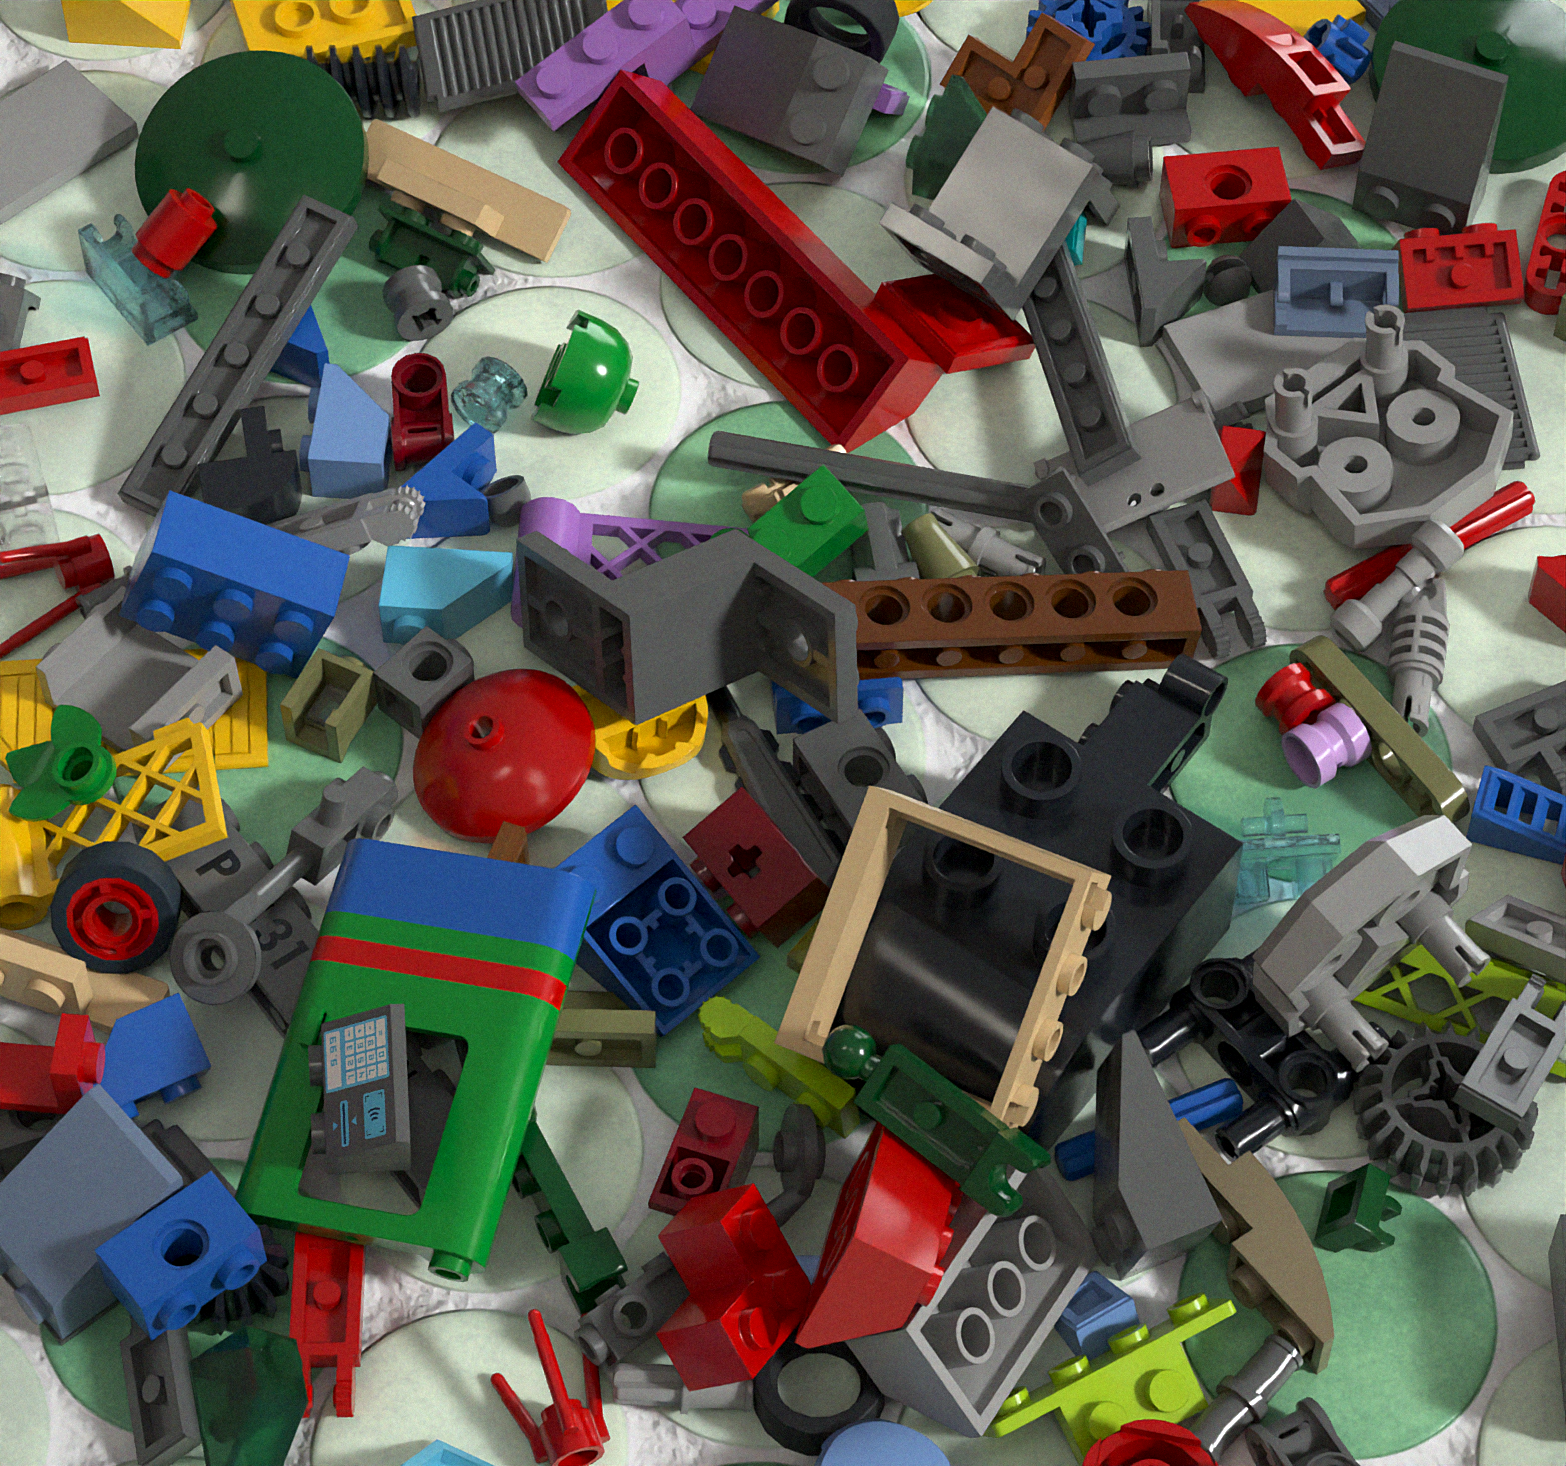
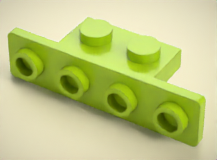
M1204 1292L1190 1295L1175 1302L1166 1309L1170 1317L1166 1321L1150 1329L1147 1328L1145 1323H1140L1111 1336L1107 1340L1111 1350L1091 1361H1088L1086 1355L1082 1354L1057 1364L1047 1372L1051 1379L1050 1382L1029 1393L1026 1386L1012 1389L982 1436L1000 1438L1053 1410L1078 1465L1082 1466L1089 1449L1100 1438L1102 1441L1111 1434L1120 1431L1121 1425L1142 1419H1156L1178 1424L1206 1409L1209 1405L1180 1342L1235 1314L1237 1311L1231 1299H1207Z

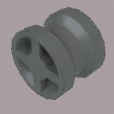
M413 265L399 270L385 282L382 290L386 306L391 312L395 313L394 324L397 331L403 338L411 341L425 340L438 335L447 328L454 316L453 307L445 294L441 293L442 284L438 274L433 268L425 265Z

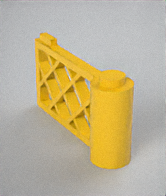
M187 717L154 730V740L113 755L117 767L115 778L127 773L138 776V779L122 803L119 805L102 796L90 804L76 805L62 827L50 823L49 819L31 822L10 814L9 808L13 800L21 792V789L8 784H0L1 928L10 931L21 930L43 920L47 915L48 906L51 905L60 880L57 877L56 867L71 845L85 849L104 841L117 842L130 822L148 830L138 845L152 850L163 861H168L228 838L209 731L201 722L194 724ZM193 748L194 761L180 782L162 775L174 755ZM156 784L173 793L155 820L137 813V811ZM189 799L203 805L205 823L181 832L171 828ZM98 807L114 815L94 843L78 836L94 809Z

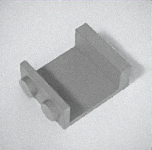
M121 586L105 602L96 605L89 612L85 621L64 641L53 645L46 652L42 661L35 667L45 702L55 709L59 705H72L92 714L101 725V741L119 753L154 740V730L187 717L194 724L201 722L208 730L243 696L235 657L215 645L198 660L156 632L141 627L135 621L118 616L126 591L124 586ZM184 752L174 755L169 764L167 765V767L165 768V770L168 769Z

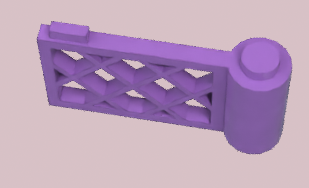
M539 497L528 501L522 506L519 515L517 538L534 531H539L589 566L591 564L598 572L604 574L610 580H615L623 576L620 573L621 570L639 558L647 565L662 560L653 549L663 542L680 543L685 549L708 541L714 533L725 528H736L742 530L747 535L749 534L747 528L580 513L574 504L564 499ZM592 535L618 537L629 549L608 561L592 546ZM516 547L510 613L512 620L519 627L523 628Z

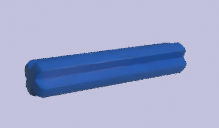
M1231 1078L1220 1079L1168 1100L1177 1121L1185 1117L1197 1131L1236 1117L1243 1111L1244 1104L1241 1092ZM1095 1129L1060 1142L1055 1146V1162L1065 1180L1075 1181L1094 1173Z

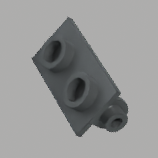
M1059 466L1041 478L1042 481L1016 495V498L1064 574H1080L1087 571H1099L1102 573L1129 572L1123 562L1125 555L1123 552L1116 551L1075 485L1074 481L1077 478L1074 473L1069 474L1066 468L1063 469L1062 466Z

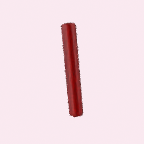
M1514 481L1495 491L1493 497L1452 525L1450 529L1459 537L1465 549L1531 514L1533 505L1536 502L1535 497L1528 490L1524 482ZM1411 544L1392 545L1327 579L1323 591L1326 601L1331 604L1334 611L1347 599L1359 601L1377 583L1381 584L1396 569L1395 565L1412 549Z

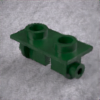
M382 205L379 206L378 211L388 221V224L384 231L376 230L369 241V250L375 253L377 261L401 270L413 265H420L423 258L429 260L426 266L433 268L438 274L442 290L456 298L461 297L463 294L468 297L474 295L480 283V276L476 274L478 269L492 275L494 274V267L481 253L484 246L471 236L458 230H452L450 236L444 235L432 229L435 225L432 220L408 207H403L399 214Z

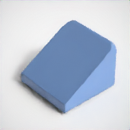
M1093 1271L1085 1277L1053 1327L1075 1356L1085 1354L1088 1361H1091L1111 1350L1107 1342L1111 1336L1126 1328L1140 1324L1133 1298L1099 1272Z

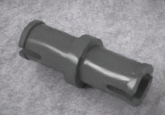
M1270 1334L1264 1340L1261 1348L1235 1376L1227 1375L1216 1387L1218 1396L1192 1427L1188 1429L1202 1441L1201 1447L1209 1454L1214 1463L1215 1460L1217 1463L1220 1461L1223 1453L1236 1441L1249 1424L1254 1425L1262 1422L1268 1415L1269 1409L1267 1404L1282 1388L1289 1377L1303 1365L1304 1362L1299 1352L1280 1336Z

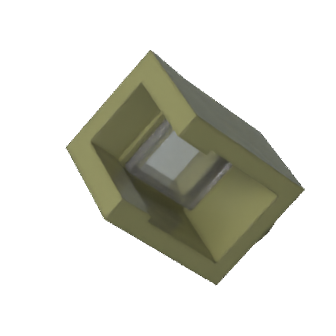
M318 648L280 703L286 740L342 763L351 741L378 703L374 671L368 669L365 664L354 657L346 655L339 657Z

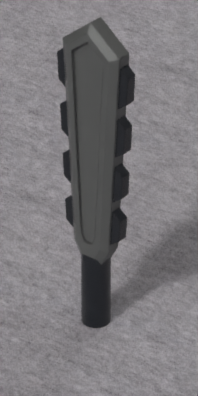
M727 685L706 694L707 703L722 728V746L719 749V758L725 770L736 773L738 777L735 783V791L743 787L831 890L846 850L834 830L824 829L821 825L822 811L812 795L802 794L799 791L800 777L791 762L780 761L777 757L779 744L771 731L759 729L753 720L742 714Z

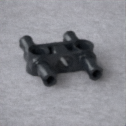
M1258 948L1243 959L1237 957L1210 958L1199 963L1192 971L1189 983L1174 993L1169 1002L1170 1009L1136 1031L1153 1069L1191 1042L1200 1044L1255 1102L1226 1124L1216 1129V1143L1221 1152L1231 1162L1249 1150L1252 1154L1256 1153L1280 1135L1284 1137L1312 1135L1321 1131L1329 1123L1332 1111L1349 1099L1353 1091V1083L1358 1081L1360 1071L1356 1072L1351 1067L1352 1064L1336 1046L1330 1051L1322 1049L1305 1030L1288 1037L1255 1000L1253 988L1255 960L1252 956ZM1218 997L1228 1003L1216 1004L1208 1001L1206 998ZM1369 1022L1370 1026L1380 1037H1384L1389 1043L1388 1047L1394 1049L1393 1042L1384 1029L1377 1023ZM1371 1056L1367 1058L1370 1065L1376 1064V1060L1374 1061ZM1306 1089L1312 1091L1317 1096L1304 1097L1298 1095L1293 1090Z

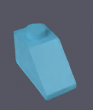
M388 546L379 600L383 642L399 643L404 646L425 626H428L445 640L448 638L457 639L510 603L514 579L512 552Z

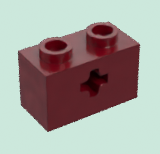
M740 787L682 837L697 855L689 863V866L713 893L723 886L735 901L726 911L750 939L761 932L776 948H779L824 909L830 888L743 787ZM757 866L761 871L752 878L749 872Z

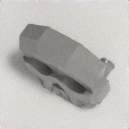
M1386 304L1375 306V314L1370 310L1366 313V338L1354 337L1306 371L1295 367L1284 369V386L1283 377L1277 374L1273 381L1275 393L1265 399L1267 430L1263 452L1266 483L1296 510L1309 515L1315 512L1337 541L1353 549L1411 544V536L1428 519L1440 520L1450 528L1493 497L1512 438L1514 412L1456 380L1455 366L1422 340L1403 341L1404 314L1399 308Z
M1445 815L1421 816L1363 843L1302 893L1252 957L1255 960L1253 968L1255 1000L1288 1037L1307 1028H1310L1312 1031L1320 1029L1352 1064L1351 1067L1356 1072L1363 1070L1366 1064L1370 1065L1367 1058L1371 1056L1375 1061L1386 1050L1389 1043L1384 1037L1381 1038L1350 1004L1355 997L1421 944L1448 972L1458 987H1463L1472 980L1469 976L1471 972L1478 976L1491 960L1490 956L1484 953L1451 918L1454 913L1452 907L1468 890L1469 873L1464 866L1472 844Z

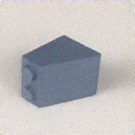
M100 1084L87 1091L0 1183V1276L6 1273L18 1288L13 1291L14 1296L31 1321L39 1325L46 1320L62 1339L118 1299L104 1282L94 1249L184 1189L182 1176Z

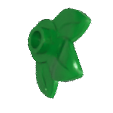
M59 705L52 718L51 741L20 748L6 754L5 759L13 779L23 788L13 800L9 808L10 814L25 821H43L52 818L70 804L86 805L95 802L111 788L117 772L116 762L113 756L101 746V725L92 714L72 705Z

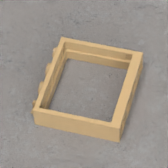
M869 785L774 1043L824 1064L822 1048L825 1039L829 1034L907 821L916 823L1073 885L993 1102L963 1091L1008 1125L1010 1129L1018 1128V1125L1023 1127L1031 1118L1038 1101L1039 1089L1033 1085L1043 1060L1047 1062L1052 1058L1062 1037L1063 1024L1058 1021L1066 996H1073L1077 992L1085 976L1087 958L1082 956L1088 937L1091 930L1096 931L1102 926L1108 914L1112 895L1106 889L1111 875L895 791Z

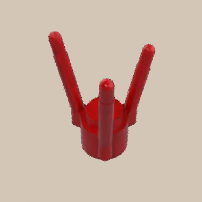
M100 534L89 537L85 535L66 542L0 552V563L4 564L0 565V580L54 568L61 587L64 590L74 587L77 591L76 594L1 643L0 659L80 608L76 603L75 598L77 596L85 595L101 587V584L114 580L115 574L112 560Z
M532 1309L528 1312L527 1318L554 1403L541 1412L543 1423L540 1427L537 1426L501 1373L492 1374L491 1384L528 1439L536 1463L540 1464L549 1460L550 1466H589L603 1456L605 1453L603 1443L611 1439L603 1417L599 1366L594 1365L582 1352L587 1409L583 1408L580 1400L569 1399L542 1315L539 1310Z

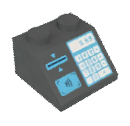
M389 1004L322 1023V1045H308L310 1087H324V1112L311 1113L313 1155L326 1154L328 1174L411 1170L404 1004Z

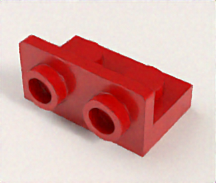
M1479 223L1462 228V234L1440 236L1439 229L1421 228L1404 233V239H1399L1391 249L1398 250L1399 254L1398 273L1403 313L1520 304L1525 299L1516 229L1498 231L1497 224Z

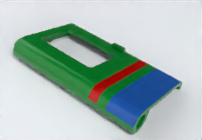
M351 839L346 845L234 1196V1199L253 1222L258 1225L266 1223L269 1227L327 1237L359 1245H369L420 1255L430 1262L428 1266L429 1272L451 1281L467 1282L470 1274L485 1272L594 903L596 887L578 875L553 868L372 839ZM389 1004H404L405 1031L468 1042L467 1056L420 1209L412 1215H401L301 1196L298 1193V1185L312 1144L311 1113H321L324 1106V1087H310L308 1045H322L320 1032L323 1022L326 1023Z

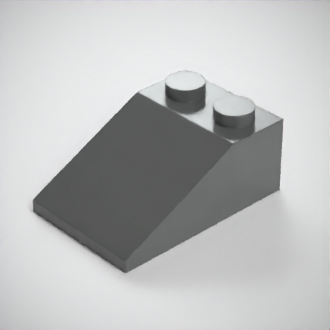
M734 5L690 110L701 118L843 177L889 70L869 56L818 35Z
M1395 41L1390 51L1360 162L1352 209L1414 229L1437 228L1439 229L1440 236L1462 234V228L1472 224L1485 195L1509 76Z
M1135 1030L1125 1033L1120 1037L1098 1068L1096 1079L1092 1215L1096 1227L1092 1228L1091 1234L1100 1259L1106 1266L1114 1265L1121 1281L1194 1251L1223 1220Z

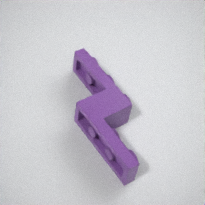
M623 0L517 79L515 84L518 93L552 131H555L604 94L621 69L660 80L667 86L716 49L734 5L761 15L779 0H677L675 2L672 0Z

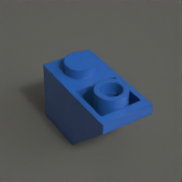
M179 993L116 1019L105 1045V1067L100 1085L131 1120L140 1116L136 1107L137 1104L161 1094L164 1104H169L200 1090L202 1086L198 1077L207 1074L212 1067Z

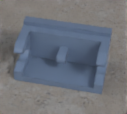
M1278 246L1273 278L1274 335L1366 338L1365 316L1369 310L1375 314L1374 307L1377 305L1399 306L1398 250Z

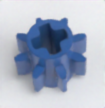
M1336 15L1333 22L1328 19H1321L1314 23L1304 35V38L1334 66L1348 85L1355 83L1361 78L1370 64L1371 52L1362 45L1368 39L1370 33L1351 19L1346 20L1341 15Z

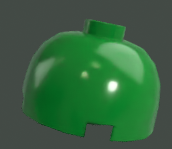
M576 310L566 329L572 331L568 343L558 344L534 404L538 408L531 415L530 419L553 430L569 434L596 431L606 425L615 411L626 415L639 387V381L630 378L633 356L626 339L616 328L605 321L581 310Z

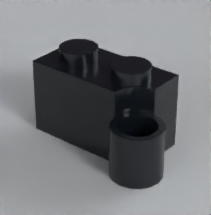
M1181 653L1170 664L1160 684L1149 678L1143 683L1137 680L1135 682L1126 680L1114 695L1109 708L1110 713L1100 725L1091 723L1081 735L1078 743L1163 794L1209 737L1212 714L1225 694L1228 678L1190 656Z

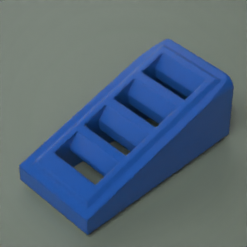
M1485 765L1466 838L1471 842L1563 865L1566 855V796L1508 771ZM1494 807L1506 808V815L1494 810ZM1520 812L1533 815L1531 825L1518 820ZM1545 819L1558 822L1555 836L1543 831Z

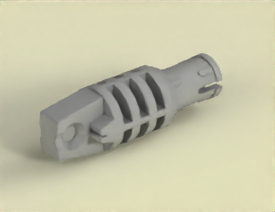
M1438 578L1425 579L1417 588L1413 587L1400 600L1393 622L1386 673L1391 685L1394 686L1392 707L1407 723L1410 717V722H1413V730L1420 737H1424L1428 733L1431 694L1443 680L1450 629L1447 617L1445 580Z

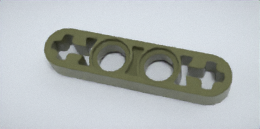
M1319 635L1291 651L1289 655L1290 664H1303L1313 676L1312 684L1317 689L1327 690L1336 700V703L1345 704L1360 718L1368 732L1372 747L1371 755L1366 760L1418 817L1424 815H1445L1452 823H1455L1467 816L1470 811V803L1462 783L1334 642L1326 636Z

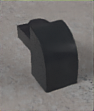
M264 406L240 409L247 457L198 464L203 503L264 525L295 516L302 500V485L296 450L284 451L280 428L268 430Z

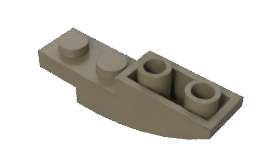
M1183 1117L1177 1122L1223 1218L1211 1233L1221 1243L1225 1245L1232 1244L1226 1271L1228 1285L1232 1293L1246 1308H1256L1272 1325L1273 1333L1289 1342L1299 1352L1304 1362L1317 1375L1327 1368L1334 1340L1331 1303L1323 1272L1310 1238L1282 1190L1250 1150L1228 1165L1189 1121Z

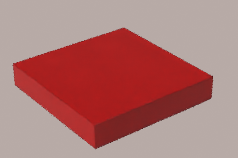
M936 274L881 282L874 297V300L916 341L946 374L1026 360L1031 357L1035 349L1031 334L1016 319L1014 321L1008 319Z

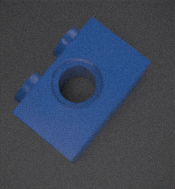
M212 1171L94 1249L104 1282L151 1341L166 1330H177L187 1325L199 1313L201 1306L226 1289L234 1290L245 1285L255 1276L259 1267L267 1262L260 1229ZM194 1254L200 1256L195 1262L186 1266L171 1265L174 1260L183 1255Z

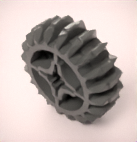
M1450 1020L1442 1026L1441 1034H1433L1423 1021L1415 1028L1413 1038L1397 1030L1396 1034L1391 1037L1394 1049L1387 1047L1376 1059L1375 1065L1366 1064L1365 1068L1359 1073L1357 1081L1359 1091L1355 1092L1353 1100L1354 1114L1358 1116L1356 1123L1358 1138L1369 1140L1367 1153L1369 1154L1370 1161L1388 1158L1385 1171L1391 1175L1390 1179L1403 1172L1411 1175L1410 1186L1413 1193L1423 1186L1424 1181L1435 1184V1189L1440 1199L1448 1193L1450 1184H1457L1467 1197L1476 1191L1478 1180L1493 1189L1500 1182L1503 1171L1513 1173L1520 1165L1522 1153H1525L1531 1147L1535 1134L1532 1129L1538 1117L1537 1103L1534 1101L1530 1104L1513 1135L1496 1126L1489 1133L1478 1139L1470 1141L1468 1137L1469 1130L1481 1127L1484 1119L1456 1104L1452 1099L1484 1044L1479 1042L1480 1033L1477 1026L1469 1031L1466 1037L1455 1034V1029ZM1417 1078L1422 1079V1087L1408 1091V1095L1405 1098L1393 1100V1094L1404 1084Z

